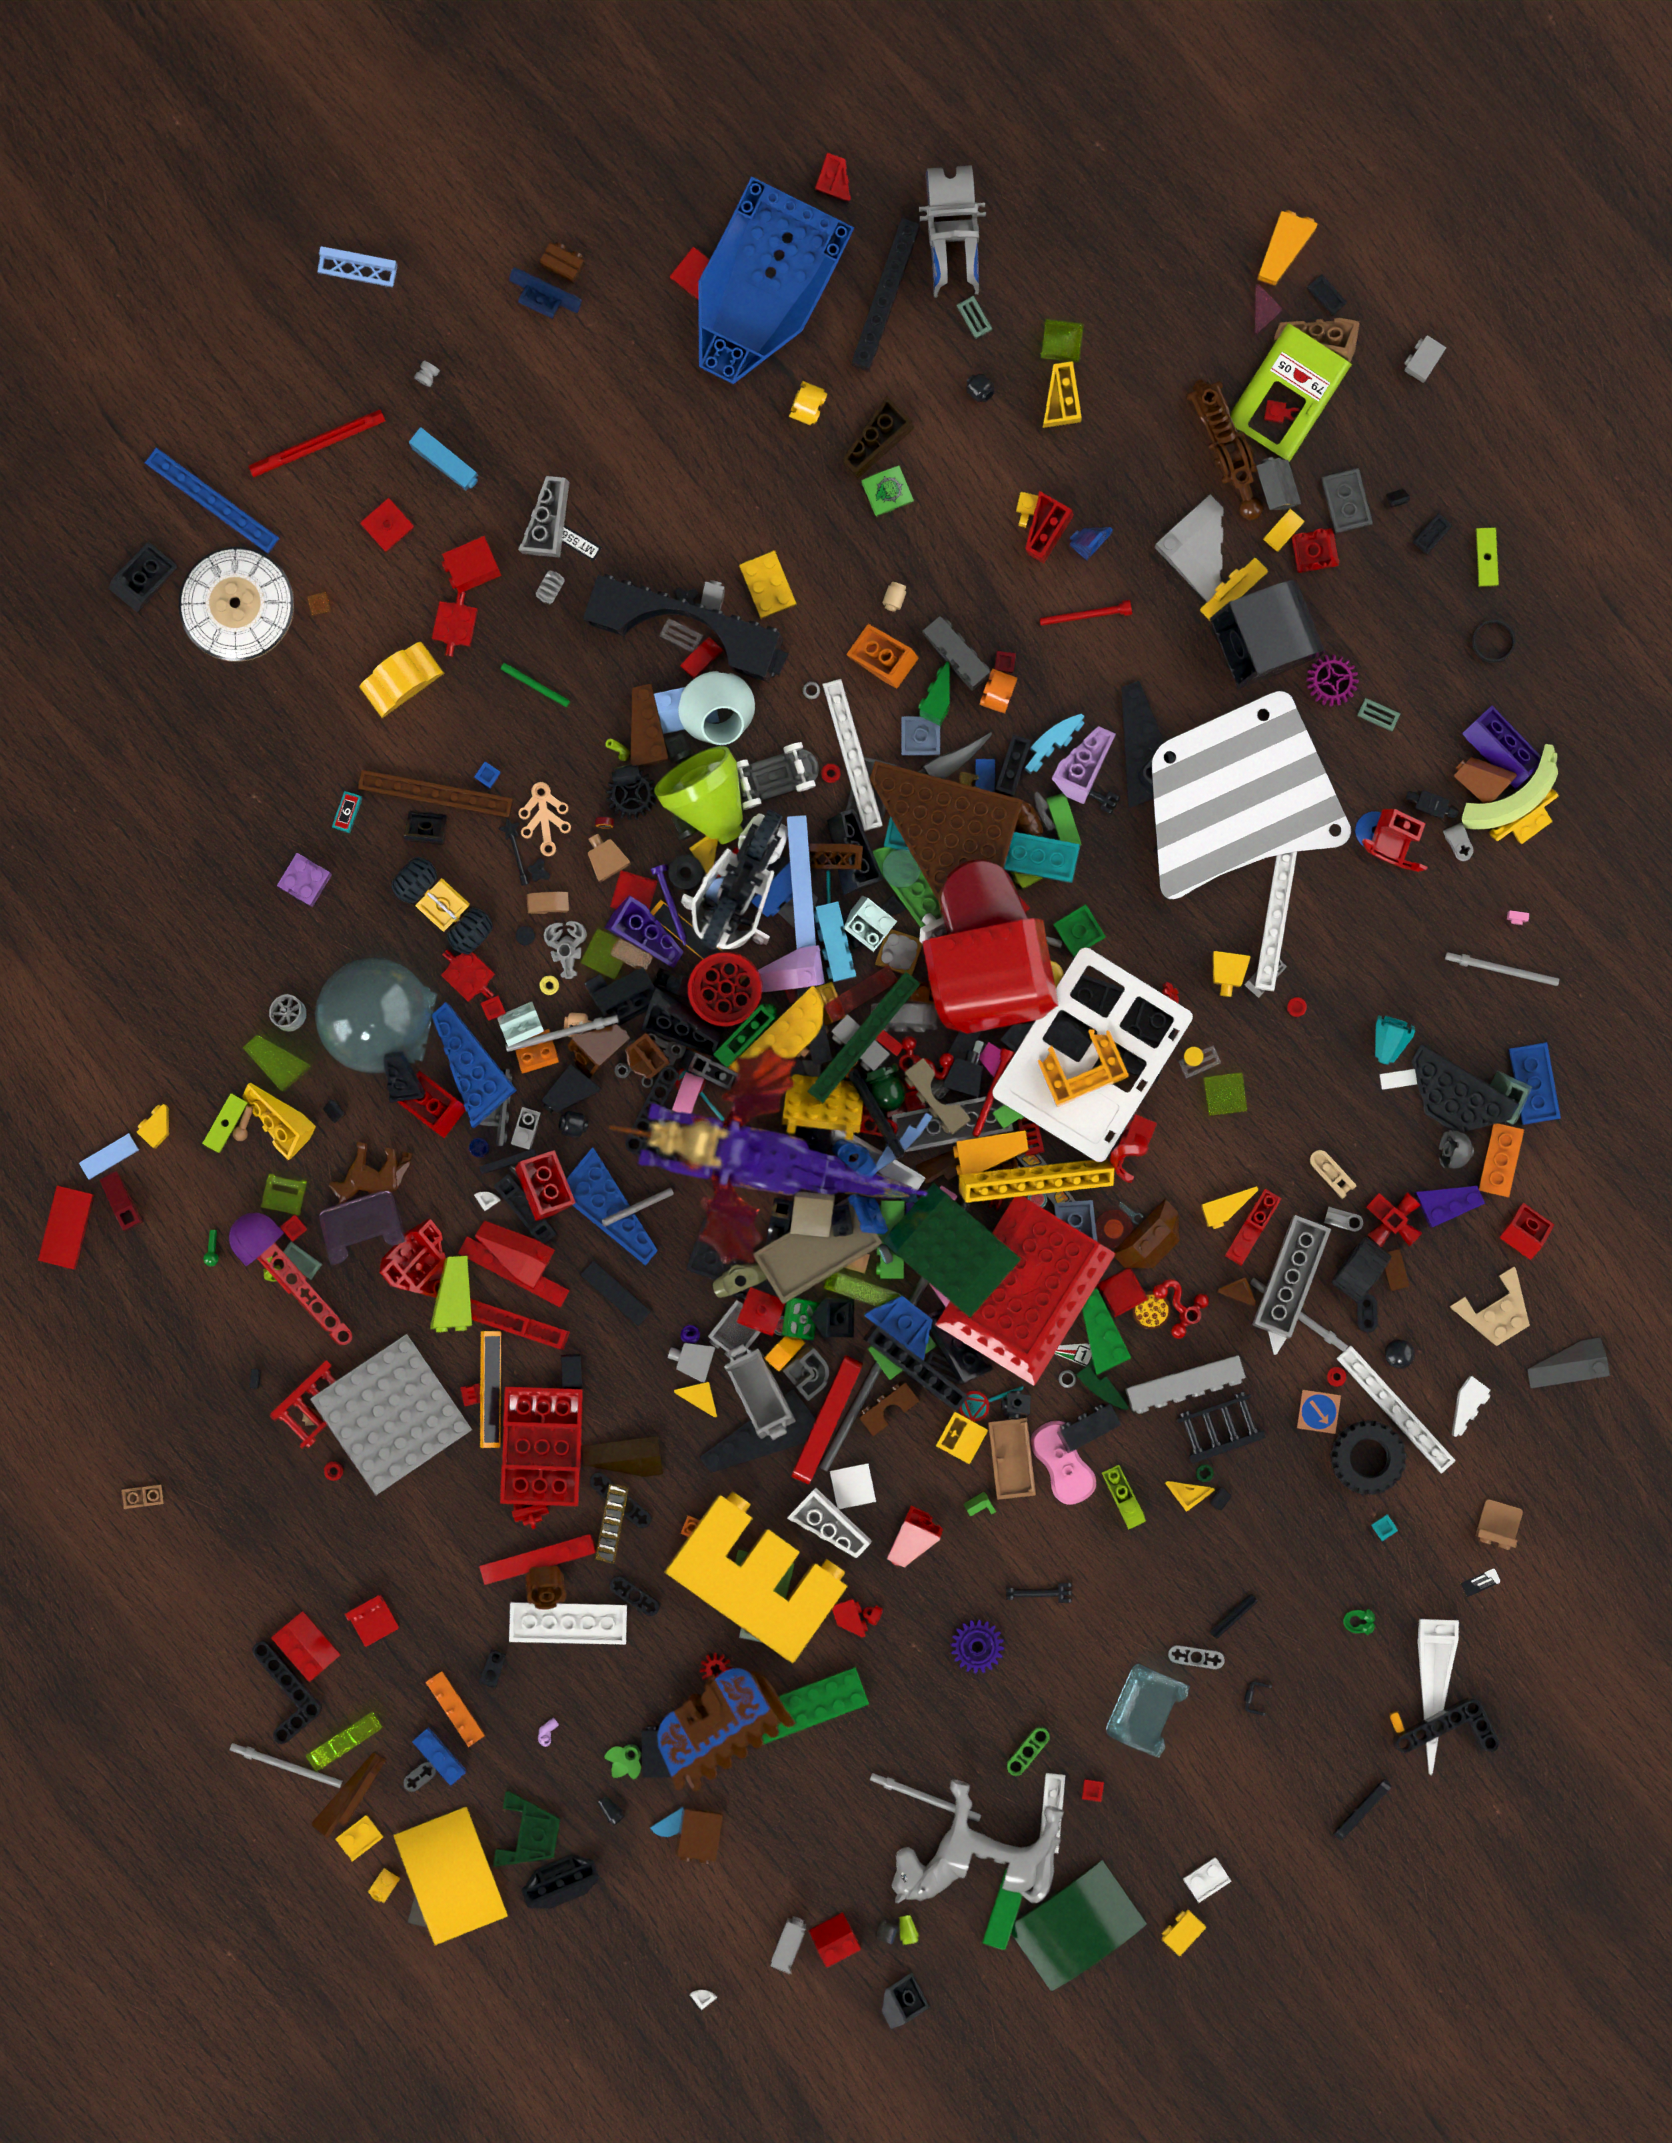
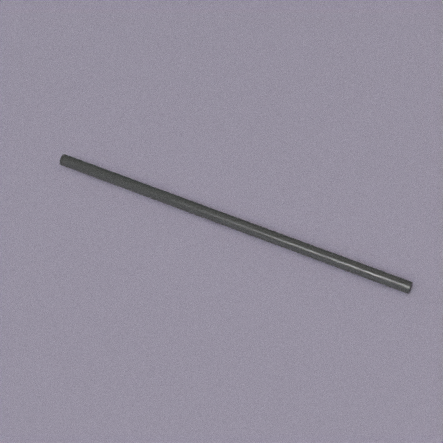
M962 1199L960 1206L967 1211L972 1202H965ZM922 1276L908 1300L915 1306L918 1304L929 1283ZM876 1361L819 1468L828 1471L882 1371Z

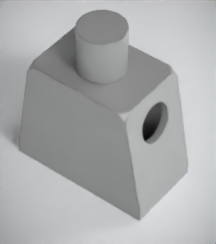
M684 1343L682 1350L671 1347L668 1358L678 1361L677 1370L705 1383L716 1347Z

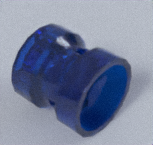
M475 1138L469 1144V1151L475 1157H484L489 1152V1144L482 1138Z

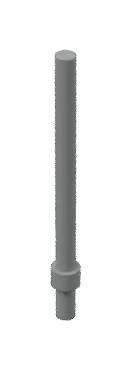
M1447 952L1445 960L1460 963L1459 965L1466 967L1470 965L1558 986L1559 978L1470 958V955L1466 954L1457 955Z
M617 1015L603 1019L599 1017L592 1022L528 1038L509 1047L506 1044V1050L509 1052L592 1029H603L607 1025L618 1023L619 1019Z
M1253 1278L1249 1284L1264 1294L1266 1286ZM1300 1312L1298 1317L1300 1321L1324 1337L1327 1343H1332L1343 1352L1346 1350L1348 1345L1338 1339L1335 1333L1331 1330L1327 1331Z
M232 1743L230 1751L242 1754L244 1758L250 1760L253 1758L338 1788L341 1787L342 1780L257 1752L249 1746L245 1748Z
M874 1773L870 1777L871 1781L883 1785V1788L888 1790L894 1789L948 1811L956 1812L955 1804L897 1783L893 1778H885ZM969 1810L968 1818L979 1822L981 1814Z

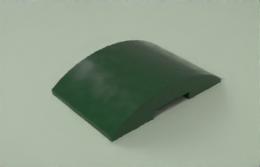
M1101 1860L1072 1880L1070 1884L1014 1921L1011 1934L1052 1992L1113 1952L1146 1926L1147 1923L1103 1860Z

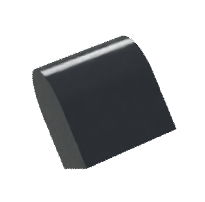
M1297 580L1282 582L1230 601L1209 618L1238 689L1296 668L1325 653L1324 646Z

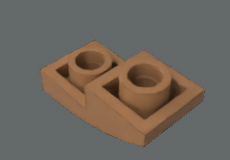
M568 892L527 894V911L531 914H546L548 912L567 913L569 911Z
M161 1485L121 1490L123 1509L164 1504Z

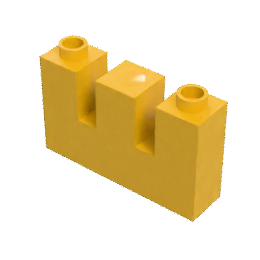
M731 1492L727 1499L719 1495L664 1572L784 1659L794 1663L847 1586L840 1581L845 1572L827 1559L821 1567L812 1563L790 1596L785 1600L775 1593L773 1589L800 1552L767 1529L764 1530L740 1566L736 1565L725 1556L752 1519V1517L745 1513L750 1504L734 1492Z

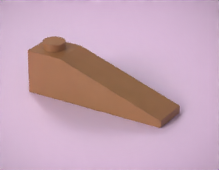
M1334 318V321L1323 322V319L1313 323L1294 321L1281 322L1274 337L1276 341L1289 323L1348 362H1351L1356 348L1359 321Z

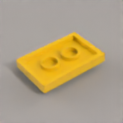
M775 551L739 565L761 619L796 605Z

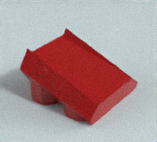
M1321 528L1313 532L1292 535L1298 573L1339 565L1335 534L1332 528Z

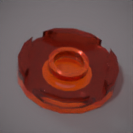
M1120 1210L1104 1212L1095 1223L1097 1239L1108 1248H1117L1133 1232L1131 1219Z

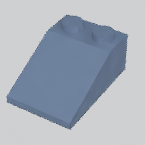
M1093 1200L1054 1203L1056 1217L1097 1241Z

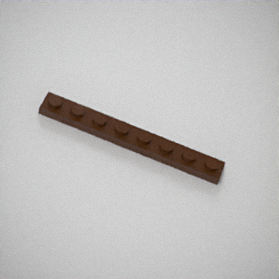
M366 770L361 771L358 786L359 790L510 818L513 798Z

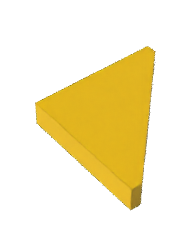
M708 836L689 848L694 857L701 863L706 874L714 866L718 844L717 838L711 839Z
M709 1382L674 1390L675 1394L711 1416L717 1417Z
M1170 1481L1165 1482L1186 1512L1215 1491L1212 1487Z

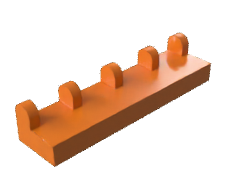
M443 1671L425 1682L468 1747L485 1736Z

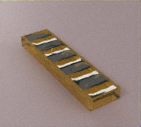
M609 1484L595 1560L615 1563L629 1487Z

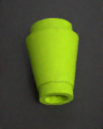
M911 1915L899 1917L900 1941L903 1942V1945L918 1942L917 1937L919 1935Z

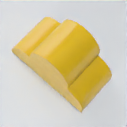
M418 642L405 651H398L384 660L359 687L383 718L443 675L444 672L423 643Z

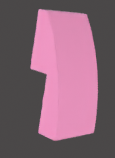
M688 1072L685 1073L672 1111L692 1114L704 1078Z

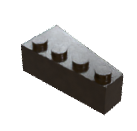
M887 395L873 414L870 422L862 430L859 438L856 439L843 458L844 466L856 479L861 477L914 429L912 421Z

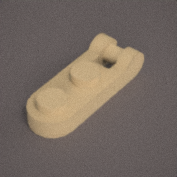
M1318 1150L1312 1153L1310 1156L1312 1167L1341 1199L1346 1197V1193L1350 1189L1353 1190L1356 1184L1325 1151ZM1343 1180L1345 1184L1340 1188L1337 1183Z

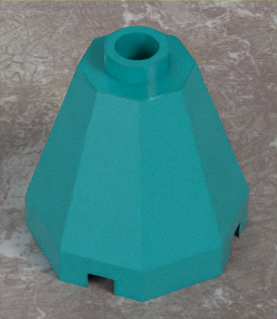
M1378 1015L1376 1020L1375 1057L1379 1058L1378 1061L1380 1063L1388 1065L1389 1062H1395L1413 1038L1415 1033L1414 1026L1411 1025L1408 1028V1023L1390 1016H1385L1382 1019V1016Z

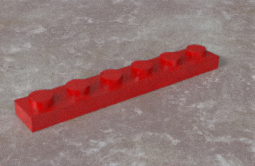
M468 1236L458 1252L462 1256H467V1259L560 1308L570 1291L543 1276L540 1277L534 1289L527 1287L517 1281L512 1276V1273L499 1263L500 1260L493 1253H490L481 1243Z

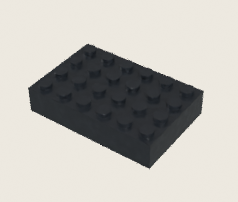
M1082 974L1072 989L1070 996L1100 1016L1107 1018L1125 988ZM1138 996L1122 1019L1120 1028L1156 1049L1174 1022V1018ZM1064 1010L1058 1012L1055 1022H1070L1092 1042L1088 1031L1094 1030V1035H1097L1095 1029ZM1175 1028L1172 1029L1168 1036L1171 1040L1175 1033ZM1114 1042L1127 1073L1140 1076L1147 1065L1146 1061ZM1160 1071L1159 1074L1157 1075V1077H1156V1079L1154 1080V1082H1156V1083L1158 1082V1079H1159V1076H1160L1161 1071Z

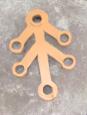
M538 782L532 787V798L524 808L519 810V816L523 820L528 819L531 815L530 811L537 803H539V811L530 823L522 828L521 834L526 839L531 838L533 830L541 821L544 842L541 844L540 849L543 855L550 857L555 854L556 846L551 841L549 820L565 834L570 832L571 825L549 811L546 801L555 806L558 813L562 815L566 814L569 808L566 803H561L550 794V787L546 783ZM544 789V795H538V790ZM565 805L566 811L561 812L559 807ZM523 810L528 811V815L526 817L521 816V812ZM563 824H567L569 826V829L567 831L562 830ZM525 829L531 831L529 836L523 834ZM551 846L552 851L546 852L545 847Z

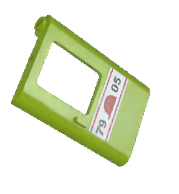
M1288 323L1230 413L1236 429L1245 432L1247 436L1290 462L1352 364ZM1275 381H1279L1306 400L1305 405L1279 444L1273 443L1248 426V422Z

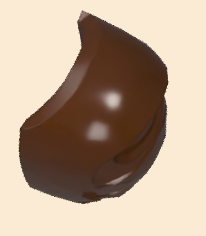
M1023 801L1015 831L1040 837L1044 833L1042 822L1034 807L1027 801Z

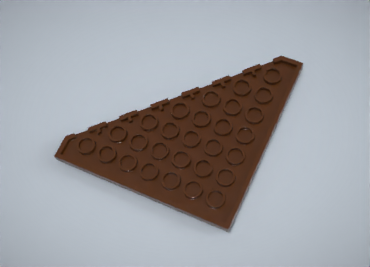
M875 761L870 781L938 902L941 887L943 888L948 874L960 864L970 860L983 859L989 860L1004 869L1023 800Z

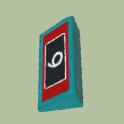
M344 791L332 828L351 833L363 799L362 796Z

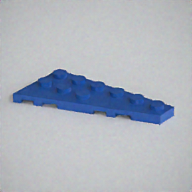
M445 1002L432 1014V1018L437 1032L442 1039L444 1051L448 1056L450 1068L459 1093H461L465 1103L464 1107L470 1117L471 1127L475 1128L516 1091V1088L449 1003Z
M592 1147L566 1179L576 1202L573 1206L644 1265H647L658 1250L635 1213L607 1226H604L602 1223V1219L626 1209L630 1205Z

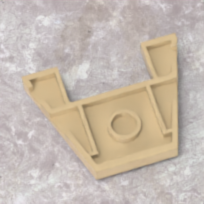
M1515 1267L1499 1275L1509 1294L1477 1314L1466 1297L1450 1306L1454 1312L1459 1314L1495 1346L1530 1326Z

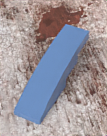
M926 1113L916 1129L910 1125L900 1139L904 1150H907L923 1132L932 1119L931 1115ZM886 1147L876 1163L877 1172L896 1159L890 1147Z

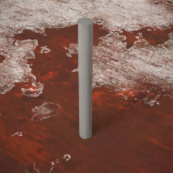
M668 1188L602 1219V1223L604 1226L610 1225L674 1195L673 1190Z

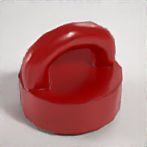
M875 1606V1608L866 1607L863 1610V1616L868 1619L869 1624L875 1626L880 1620L883 1608Z

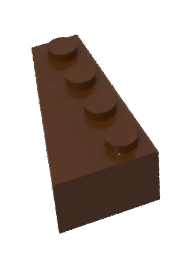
M647 684L632 688L631 764L633 766L638 765V768L667 762L669 759L652 685Z

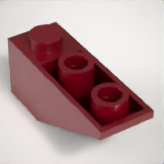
M115 1171L100 1179L122 1230L128 1231L143 1223L118 1172Z

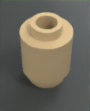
M892 582L888 586L882 602L885 605V609L896 612V609H901L906 595V586L896 582Z

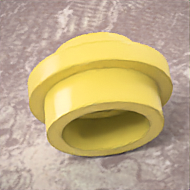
M545 976L540 981V989L546 995H553L559 989V982L553 976ZM548 982L553 983V987L551 989L546 988V984Z

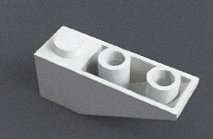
M1472 1376L1468 1377L1458 1391L1452 1436L1454 1437L1457 1435L1461 1436L1467 1429L1465 1424L1469 1419L1473 1420L1479 1412L1477 1410L1481 1403L1484 1405L1490 1397L1488 1394L1490 1389Z

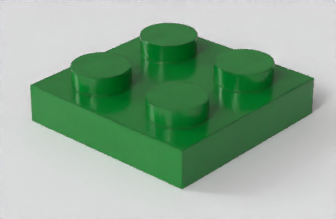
M1086 904L1053 924L1072 957H1075L1082 948H1090L1106 938Z

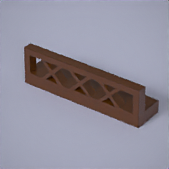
M808 844L809 856L811 857L810 869L861 870L863 846L853 844ZM824 854L826 860L821 865L818 858ZM839 854L841 860L836 865L833 858ZM852 854H855V865H851L848 861Z

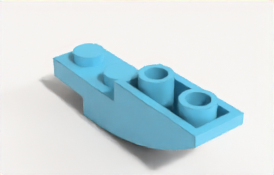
M1079 714L1063 720L1045 732L1031 747L1030 750L1035 755L1027 764L1025 770L1030 774L1033 771L1037 772L1043 765L1041 760L1044 756L1049 757L1054 751V744L1058 748H1061L1063 745L1066 747L1073 739L1070 736L1073 731L1076 730L1078 732L1083 726L1084 722L1082 720L1084 715Z

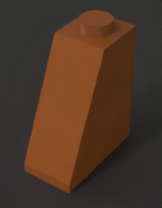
M1470 757L1467 762L1463 759L1456 767L1458 771L1454 775L1484 804L1492 803L1517 776L1514 772L1474 757Z

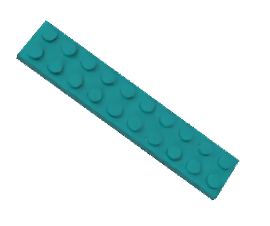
M890 816L884 847L910 852ZM1014 832L1004 870L1073 883L1080 844Z

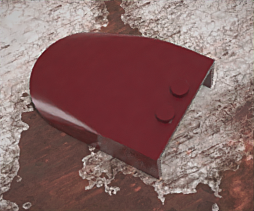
M976 859L960 864L948 874L943 888L941 887L939 906L948 935L1028 919L1011 877L1001 866L989 860Z

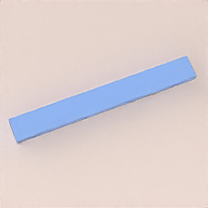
M806 815L787 817L797 949L816 946Z

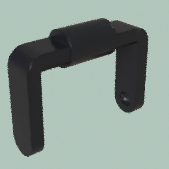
M1252 1681L1249 1690H1246L1244 1699L1246 1701L1245 1710L1250 1713L1266 1716V1713L1249 1709L1254 1695V1685L1272 1688V1685Z

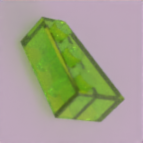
M258 1035L243 1047L283 1092L312 1067L310 1064Z

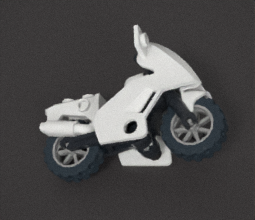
M769 809L765 816L760 813L754 816L739 836V851L737 855L727 849L706 875L695 897L683 895L681 903L685 908L692 910L693 929L702 939V944L712 949L716 947L734 949L744 945L752 936V940L755 943L767 945L770 936L756 928L774 875L773 871L770 872L766 869L769 864L774 863L780 858L788 838V827L781 824L780 828H778L782 815ZM719 874L725 878L718 890L717 903H715L707 897L705 899L703 896ZM757 893L763 897L754 921L742 915L748 908L754 894ZM703 903L711 909L705 911L702 907ZM740 924L751 927L749 931L736 930Z

